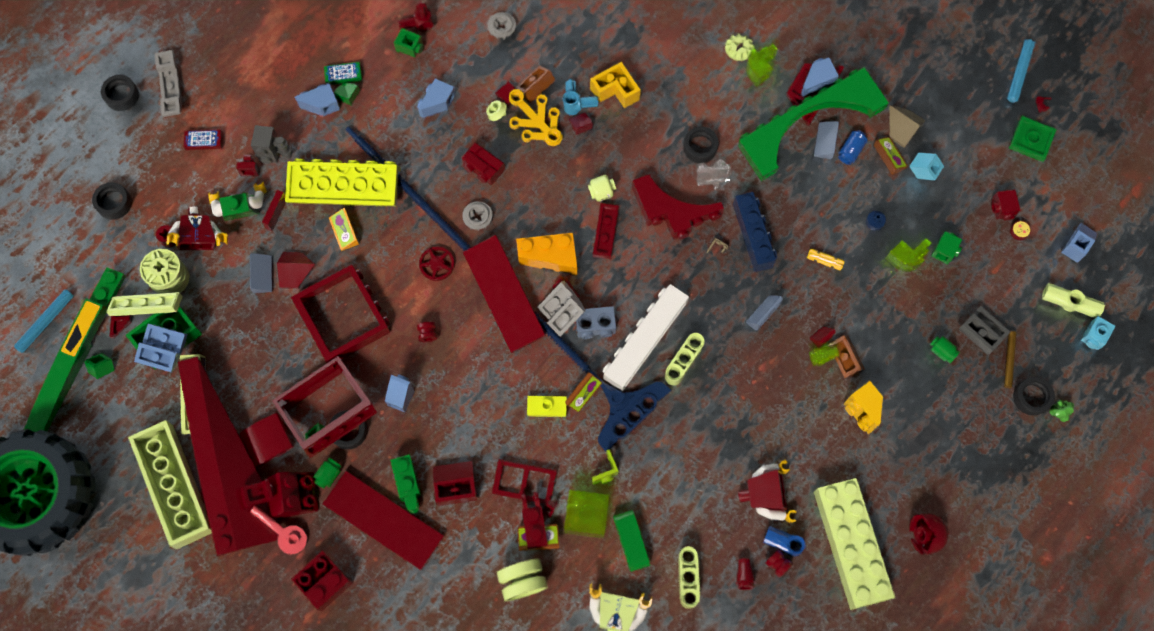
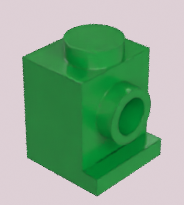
M401 28L394 41L396 52H402L414 58L417 53L421 54L424 47L420 35Z

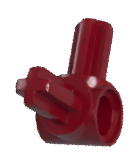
M419 1L418 5H416V10L413 13L414 16L398 20L400 30L401 28L408 29L417 26V29L420 31H428L434 27L431 12L427 8L426 3H422V1Z

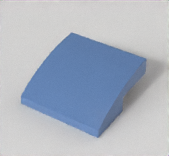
M148 324L143 343H139L134 362L173 372L188 334Z

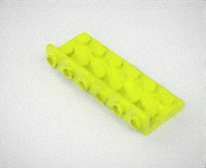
M294 159V161H288L285 202L396 207L398 172H401V168L396 165V162L385 161L384 164H378L376 161H366V164H362L356 160H349L348 163H341L340 160H330V163L320 159H312V162H305L304 159Z

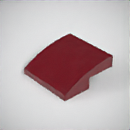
M274 413L240 432V436L255 467H261L274 457H280L294 448L278 413Z

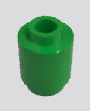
M937 336L930 344L932 346L931 351L949 364L960 353L957 350L958 347L944 336L941 338Z
M328 458L313 476L316 479L314 483L323 489L326 486L330 488L341 471L339 470L342 466Z

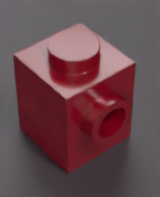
M1016 190L997 192L991 199V209L995 213L996 219H1004L1005 221L1014 219L1021 210Z

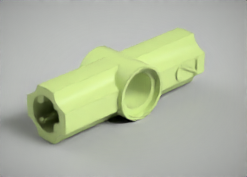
M1051 283L1046 285L1042 293L1043 300L1060 305L1068 312L1077 311L1096 318L1097 316L1101 317L1105 308L1104 302L1087 297L1079 290L1070 291ZM1070 298L1074 299L1076 304H1074Z

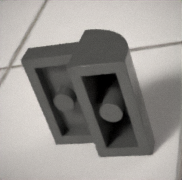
M982 306L959 328L986 355L991 354L1010 333Z

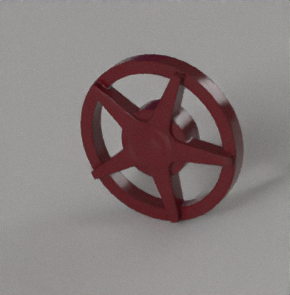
M431 247L422 253L419 259V268L427 279L441 281L449 277L453 272L454 258L443 247ZM432 251H443L445 253L441 256H435ZM430 253L431 259L429 262L422 263L424 257ZM447 255L451 259V267L444 264V259ZM422 267H430L433 271V276L427 275ZM442 269L448 270L445 275L436 277V273Z

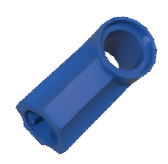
M769 526L763 543L780 549L792 557L801 555L805 549L803 538ZM797 542L800 545V550H792L790 543Z

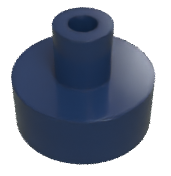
M872 211L866 218L867 227L873 231L882 229L886 223V217L880 211Z

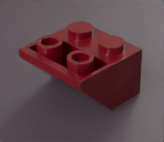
M473 461L433 467V485L437 506L478 501Z
M278 472L266 478L274 487L273 499L269 501L271 518L292 517L318 511L313 472Z
M321 551L291 578L312 605L321 612L353 584L324 551Z

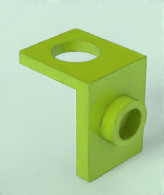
M606 450V455L612 470L592 477L593 485L602 482V484L608 483L613 480L614 476L618 475L619 471L610 450Z

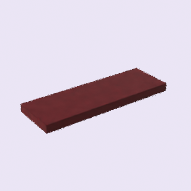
M494 235L464 251V257L510 352L514 353L545 337L546 334L498 236Z
M347 471L344 472L323 502L325 507L421 571L444 538L442 534Z

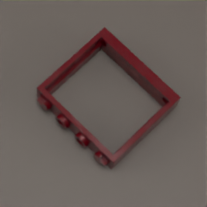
M352 264L291 297L326 363L332 361L337 356L343 359L390 333L387 326L391 324L385 315L381 316L379 313L381 307L378 301L371 299L370 295L373 293L368 284L363 285L361 281L364 278L359 268L355 270ZM352 276L377 319L379 326L330 352L303 302Z
M339 356L272 400L310 459L378 413ZM343 373L362 402L305 440L287 410Z

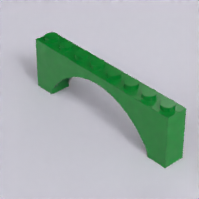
M865 67L861 70L856 69L848 75L849 77L838 79L830 88L825 87L821 89L818 95L807 97L799 106L794 105L786 111L787 113L776 115L768 124L765 125L763 123L754 132H747L740 137L738 147L761 182L777 173L779 166L776 162L780 141L787 130L801 117L820 109L844 108L864 113L869 118H872L886 109L889 102Z

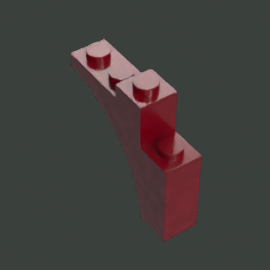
M650 174L632 180V190L647 226L652 224L656 226L665 220L673 240L688 237L692 226H700L707 220H717L723 214L724 207L722 202L709 205H695L672 198L655 184Z

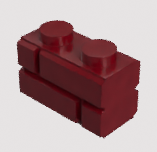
M474 143L469 148V151L462 156L463 168L469 173L474 172L477 174V178L483 183L488 182L490 185H493L505 171V163L477 143Z

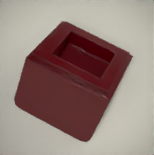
M585 112L569 119L576 135L593 128V123Z
M821 327L810 336V340L817 348H821L835 335L836 331L832 328Z

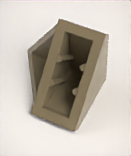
M889 105L890 138L905 148L925 120L911 110Z

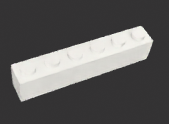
M671 284L667 289L663 288L658 295L659 300L656 304L653 302L647 310L648 315L638 321L636 325L637 330L627 336L625 340L626 345L616 351L614 354L615 360L612 364L609 362L603 369V379L622 392L688 303L689 296Z

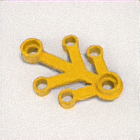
M518 89L512 90L509 94L510 103L515 106L518 105L531 120L512 117L509 122L512 129H518L519 127L539 128L543 132L537 133L524 130L522 132V140L524 142L544 140L549 146L559 145L562 141V133L557 129L559 110L555 107L549 110L548 116L551 119L549 128L545 124L547 97L545 95L537 97V115L523 100V92ZM518 97L519 101H514L513 98ZM539 99H544L545 102H544V103H540L538 100H539ZM551 112H556L557 115L553 116ZM517 121L518 125H513L512 122ZM529 134L531 137L525 138L524 135ZM550 136H555L556 139L551 140Z

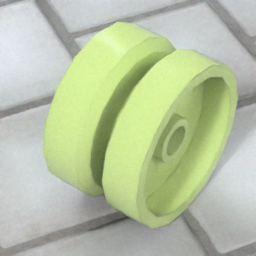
M540 559L519 562L497 572L500 584H510L502 590L504 601L520 599L548 588L545 577H533L542 571Z

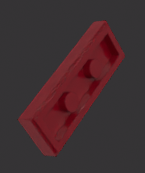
M600 204L593 257L611 259L619 205Z

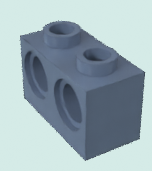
M614 306L585 309V312L576 320L577 337L590 339L593 336L611 337L612 334H615ZM602 320H608L610 322V325L603 326L600 324V322ZM587 321L591 323V326L584 328L581 326V323Z

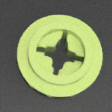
M732 35L726 42L725 50L730 58L743 61L753 54L754 45L752 39L747 38V35ZM743 43V48L737 51V45Z

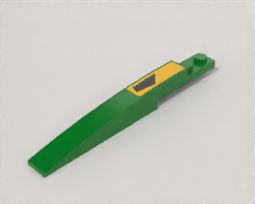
M106 267L90 299H85L50 368L23 430L29 429L35 432L39 430L48 431L92 348L90 343L107 313L112 297L116 296L126 278L125 274Z

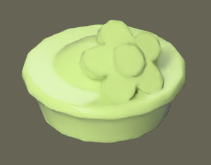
M498 100L492 102L487 108L488 118L491 121H497L502 116H505L506 104Z

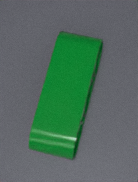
M633 510L613 515L630 572L649 567L650 562Z

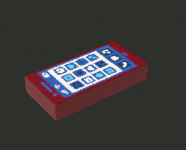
M222 130L184 131L183 148L185 150L222 149L223 132Z

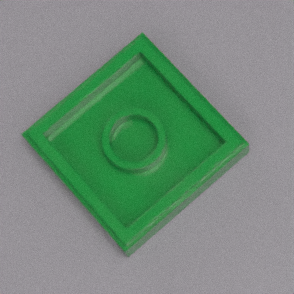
M1021 116L1008 149L1044 162L1057 129Z

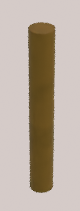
M1010 331L1008 334L1005 388H1012L1016 346L1015 331Z

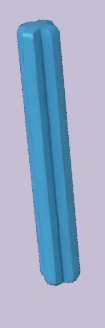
M1032 39L1025 40L1007 97V100L1011 103L1019 100L1035 46V42Z
M66 289L63 290L15 343L14 348L23 353L74 295Z

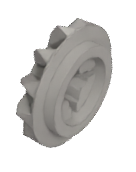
M500 12L490 17L487 26L491 35L497 39H505L515 31L516 22L510 14ZM498 23L501 24V25H504V24H505V29H503V28L498 29V28H499Z
M472 202L465 207L463 221L470 229L479 231L491 223L492 210L487 204ZM474 211H475V213H477L478 215L482 214V215H481V221L478 220L477 218L474 219V218H475V216H474Z

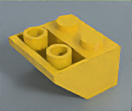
M869 381L844 403L845 410L850 416L856 418L860 429L868 434L881 424L883 396L872 382Z

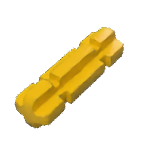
M810 249L807 258L812 261L815 259L818 263L829 267L834 266V269L841 270L844 266L843 259H835L834 256L823 252L818 253V250Z

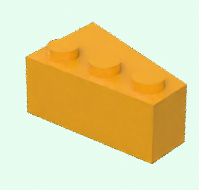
M573 233L516 239L520 265L540 269L547 268L556 272L562 271L577 276Z

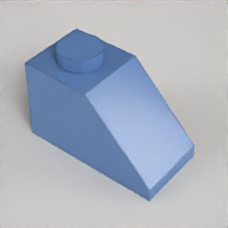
M829 57L826 59L820 58L812 64L802 89V97L833 85L837 81L838 74Z

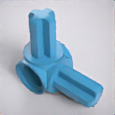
M569 79V81L565 82L566 93L563 95V104L566 114L576 115L581 111V108L598 106L597 96L580 97V94L576 92V81Z

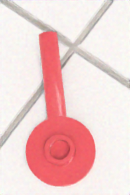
M256 505L251 509V513L279 534L278 545L283 552L297 554L304 549L307 536L303 529L298 526L283 528Z

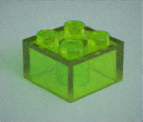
M569 490L564 533L604 538L609 495Z

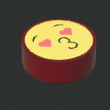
M1025 221L1015 222L1010 228L1011 236L1016 240H1025L1031 233L1030 225Z

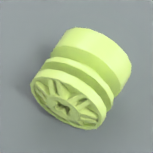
M156 249L149 252L140 264L141 277L157 294L181 293L189 283L190 275L188 268L174 252L168 249Z

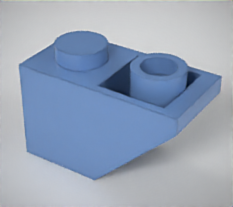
M434 79L432 84L428 85L425 97L421 98L417 108L420 117L424 118L448 110L456 96L454 86Z
M330 84L320 85L316 89L305 91L295 96L301 109L321 116L340 110Z
M1080 223L1061 253L1078 263L1094 244L1097 233Z
M391 375L385 398L387 406L402 412H406L415 392L407 377Z

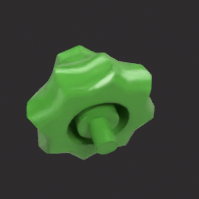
M1059 400L1050 407L1049 413L1054 417H1058L1062 422L1068 421L1069 416L1074 412V404Z

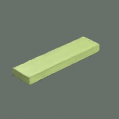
M179 292L112 297L107 314L109 316L177 312L183 296Z

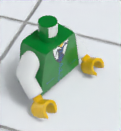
M264 182L260 185L256 183L253 185L255 195L241 193L220 198L219 191L216 194L208 193L214 216H223L224 221L260 214L259 208L262 207L264 194L267 192Z

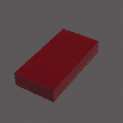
M276 191L262 220L266 230L273 231L286 204L285 194L282 191Z

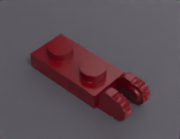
M533 492L535 507L531 508L527 507L526 494H521L527 548L547 547L545 524L538 492Z

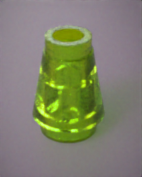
M836 346L813 348V351L809 352V357L813 366L818 365L820 367L839 357V352Z

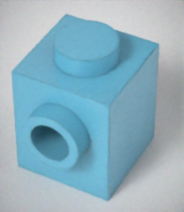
M918 153L909 167L917 179L936 180L944 165L937 154Z
M1097 316L1090 322L1081 341L1086 343L1089 348L1099 350L1106 345L1115 325Z

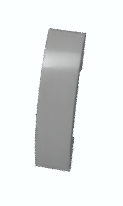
M170 50L155 53L156 69L159 72L162 97L160 100L162 117L181 114V88L174 52Z

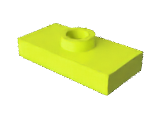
M528 396L527 416L566 417L567 404H565L567 397Z

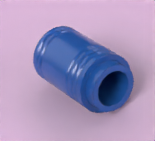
M851 132L839 151L838 158L841 162L851 165L856 161L868 141L863 132Z

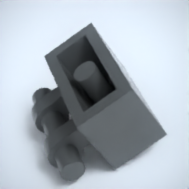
M255 125L251 147L259 161L264 164L278 163L279 154L286 159L292 157V150L288 146L287 140L283 137H278L274 127Z

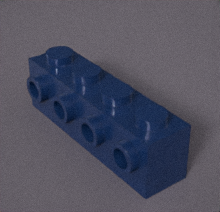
M754 192L735 196L733 207L754 272L773 268L777 259V253L775 248L772 249L770 243L772 241L769 231H766V220L759 210V199L755 198Z

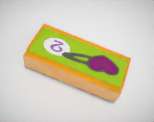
M345 208L329 217L341 251L359 245Z

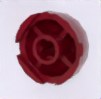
M923 513L915 515L911 519L909 532L913 531L915 539L911 538V542L920 554H933L941 551L946 546L949 530L939 516Z

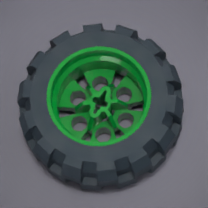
M25 429L11 432L8 438L0 436L1 552L31 556L34 553L45 554L59 548L61 541H70L81 530L78 524L83 517H89L93 504L89 503L90 494L95 493L96 489L95 477L89 473L91 464L85 454L76 449L75 444L56 434L43 430L35 432ZM42 462L47 464L43 472L41 471ZM17 471L21 478L16 479L12 475ZM53 475V482L48 484L49 477ZM5 498H10V500L12 501L4 504L3 500ZM18 506H20L21 510L19 513H17ZM40 509L41 515L36 518L35 514ZM23 517H26L25 524H20Z

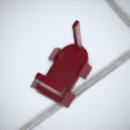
M1041 96L1036 98L1039 113L1050 109V106H1045L1043 102L1044 99L1051 100V98Z
M549 500L546 505L550 507L551 512L547 513L544 510L542 512L551 518L558 503Z

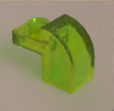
M774 44L762 48L759 52L754 48L749 54L746 73L756 87L771 77L773 68L768 62L775 58L778 50Z
M926 238L913 250L902 240L889 252L885 259L900 271H915L924 263L925 260L923 258L930 252L928 248L932 243Z

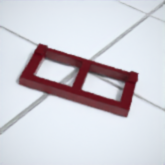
M498 459L492 494L522 500L521 494H525L529 471L550 474L546 498H539L541 504H547L552 499L557 470ZM503 466L524 469L519 494L499 490ZM526 495L527 501L534 502L533 496Z

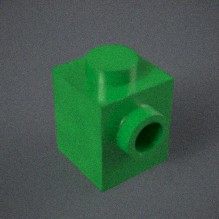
M945 231L940 237L931 257L949 264L954 256L958 257L962 249L960 246L962 239L958 238L954 233Z

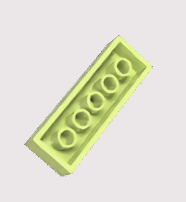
M165 420L129 436V441L170 547L179 549L211 534L206 507L174 426Z
M857 479L817 488L814 491V495L850 610L895 598Z

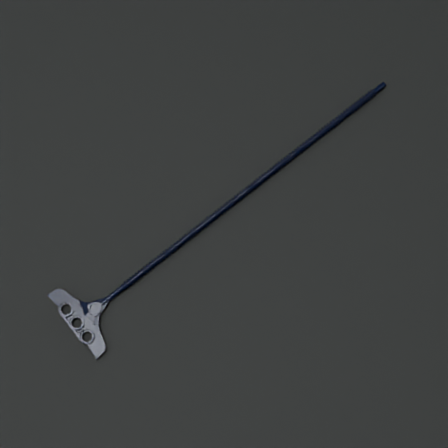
M348 126L346 131L355 139L354 141L374 161L378 162V164H384L386 160L381 155H378L379 153L361 135L358 136ZM398 174V186L411 199L413 198V201L416 204L418 203V206L425 213H428L427 215L433 218L432 220L438 223L437 225L443 228L442 230L461 249L463 248V251L472 248ZM536 314L543 330L546 331L545 334H548V337L551 336L550 339H554L553 342H556V345L559 344L558 347H562L561 350L564 349V353L567 352L566 355H570L569 358L572 357V361L575 360L574 363H577V366H580L583 372L585 371L586 374L590 372L602 382L600 387L603 389L610 405L609 418L598 436V443L605 452L610 450L619 439L626 438L656 409L657 402L672 391L662 382H655L634 392H622L605 384L592 371V368L589 367L590 365H587V362H584V359H581L582 357H579V354H576V351H573L574 349H571V346H568V343H565L566 341H563V338H560L549 327V324L547 325V322H544V319L541 316L539 317V314ZM649 398L654 402V405L651 408H645L642 402ZM637 412L640 415V419L635 422L631 421L629 414ZM617 425H623L626 428V432L623 435H618L615 432Z

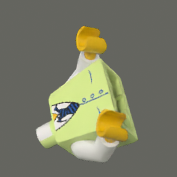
M592 583L589 588L591 594L590 611L594 622L599 624V628L607 629V631L635 630L644 621L648 607L651 606L653 601L652 596L650 601H645L643 599L645 593H642L640 600L603 593L601 584H599L598 590L592 589Z

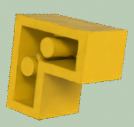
M622 62L590 78V90L594 96L598 97L599 103L613 95L617 97L624 108L640 100L641 90Z

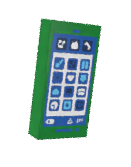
M360 62L324 66L325 83L332 85L362 81Z

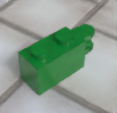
M410 454L391 459L399 498L402 502H405L406 508L410 513H417L420 509L418 498L422 497L413 459Z

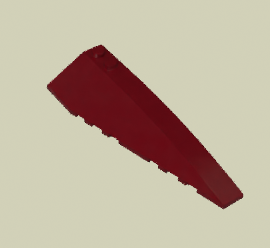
M198 357L178 361L189 430L217 556L278 541L279 534L250 512L254 506L244 507L240 488L262 482L263 480L260 478L237 430L228 417L227 411L222 405L216 390L213 388ZM269 502L256 505L270 516Z

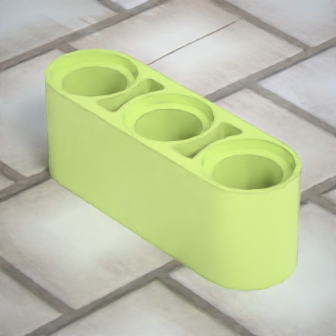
M693 333L688 336L667 367L665 380L669 385H678L701 353L704 346V338L701 334ZM697 341L700 346L693 347L690 342ZM686 356L690 361L684 363L680 360V357ZM675 371L679 374V377L671 378L669 373Z
M685 547L678 555L679 595L682 606L690 609L695 607L700 600L698 554L694 548ZM690 552L693 555V561H684L683 553ZM685 573L693 574L694 581L692 583H687L684 580L683 576ZM686 593L694 595L695 602L693 604H688L685 601L684 596Z

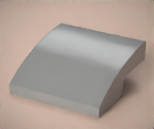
M565 281L560 282L537 307L549 319L547 323L560 337L585 312L582 303Z

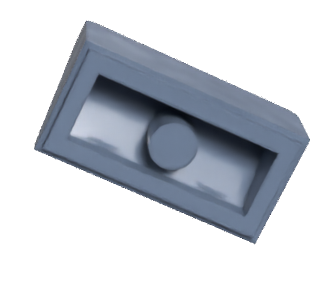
M819 122L814 150L815 157L832 160L835 152L839 122Z
M250 254V289L253 293L272 292V255Z
M774 295L768 296L746 323L755 331H758L781 305L783 298Z

